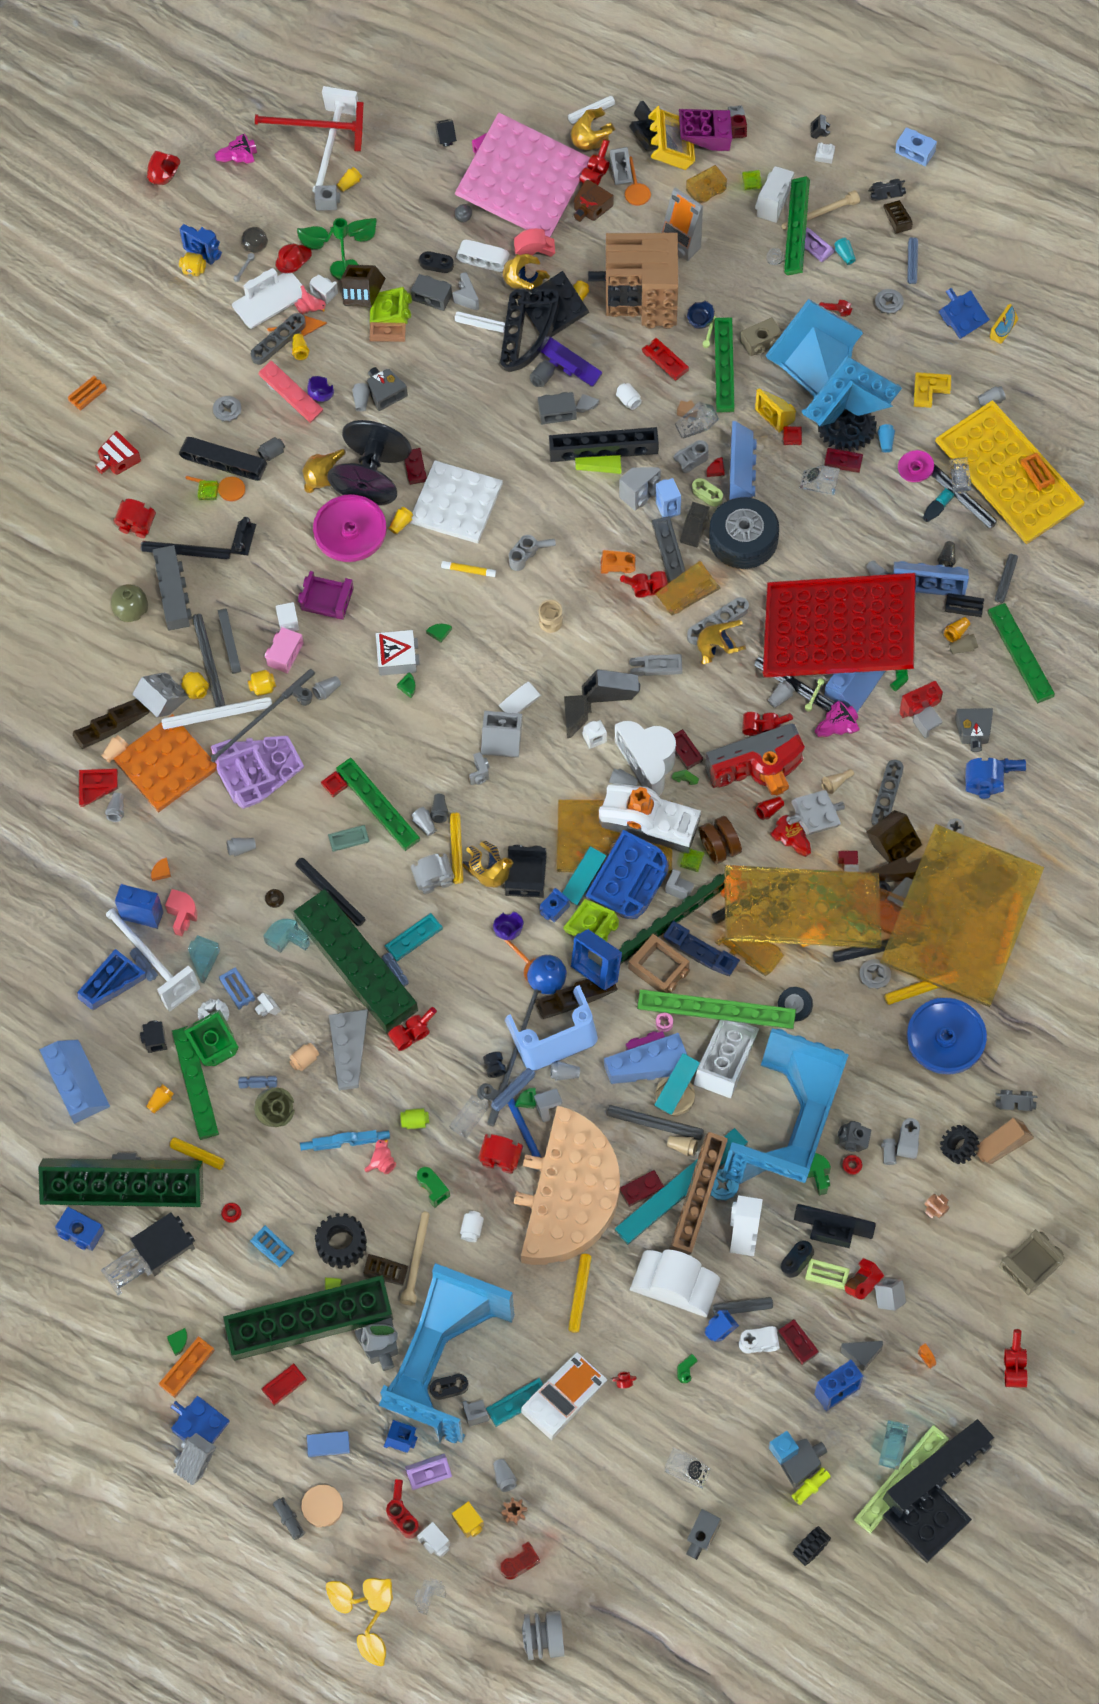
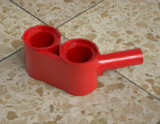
M603 139L599 154H593L590 157L587 168L585 167L581 172L579 178L581 183L588 179L599 185L610 165V161L605 158L610 143L609 140Z
M664 571L653 572L650 574V580H648L647 574L644 573L636 574L632 578L625 575L620 577L621 582L631 585L635 596L638 598L663 595L669 591Z
M746 712L743 714L742 733L747 736H755L780 727L781 724L793 720V715L788 713L779 717L775 713H764L761 720L760 714Z
M431 1007L422 1017L415 1015L408 1019L405 1023L406 1028L403 1025H398L389 1031L388 1035L398 1051L405 1050L430 1033L427 1025L429 1020L437 1013L434 1007Z
M1014 1329L1012 1347L1005 1348L1004 1350L1005 1387L1027 1388L1028 1375L1027 1369H1024L1027 1366V1350L1021 1348L1022 1331L1020 1329Z
M395 1479L393 1500L386 1507L387 1516L405 1538L412 1539L419 1534V1524L417 1519L405 1508L401 1500L403 1480ZM394 1507L402 1509L398 1516L390 1513ZM407 1523L415 1524L414 1530L410 1532L404 1530V1526Z

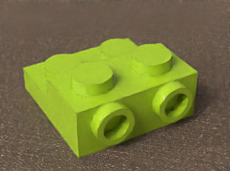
M404 287L379 292L373 306L370 307V322L408 324V319L411 318V311L408 307L412 303L410 293Z
M584 899L563 929L566 933L573 936L589 929L607 942L610 932L617 930L619 918L615 911Z

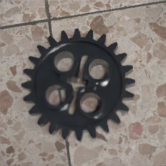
M844 409L834 423L820 427L818 425V432H820V438H823V443L828 442V447L835 445V449L841 447L842 451L845 448H848L850 452L852 448L858 451L859 446L865 448V443L870 444L871 439H874L877 421H875V416H871V413L857 416Z

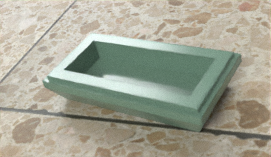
M365 825L328 834L333 852L370 842Z

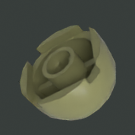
M126 584L117 588L112 594L111 607L113 614L120 618L121 621L133 622L139 620L144 612H147L148 601L146 594L140 587Z
M274 1087L266 1089L258 1095L255 1101V1115L265 1126H285L294 1115V1099L283 1088Z

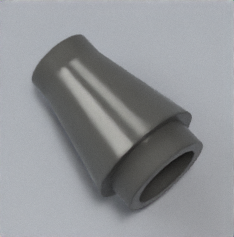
M443 794L434 795L430 816L436 823H443L449 817L445 795Z

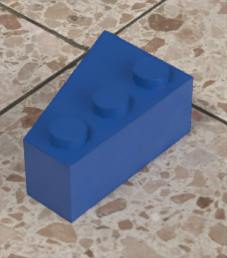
M115 949L77 992L78 999L91 1010H95L145 980L146 972Z

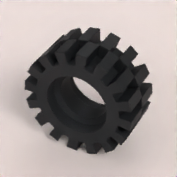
M957 1125V1128L952 1126V1131L947 1130V1136H942L944 1141L940 1142V1145H942L940 1149L952 1162L965 1164L966 1160H972L971 1156H976L974 1151L979 1150L976 1146L980 1145L979 1138L964 1125ZM964 1139L963 1145L955 1150L958 1142Z
M818 1526L798 1544L793 1555L806 1566L823 1551L824 1547L830 1542L831 1537Z

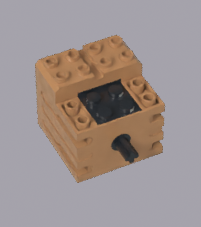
M606 233V271H588V282H606V316H641V326L649 329L656 326H663L669 329L677 325L678 233Z

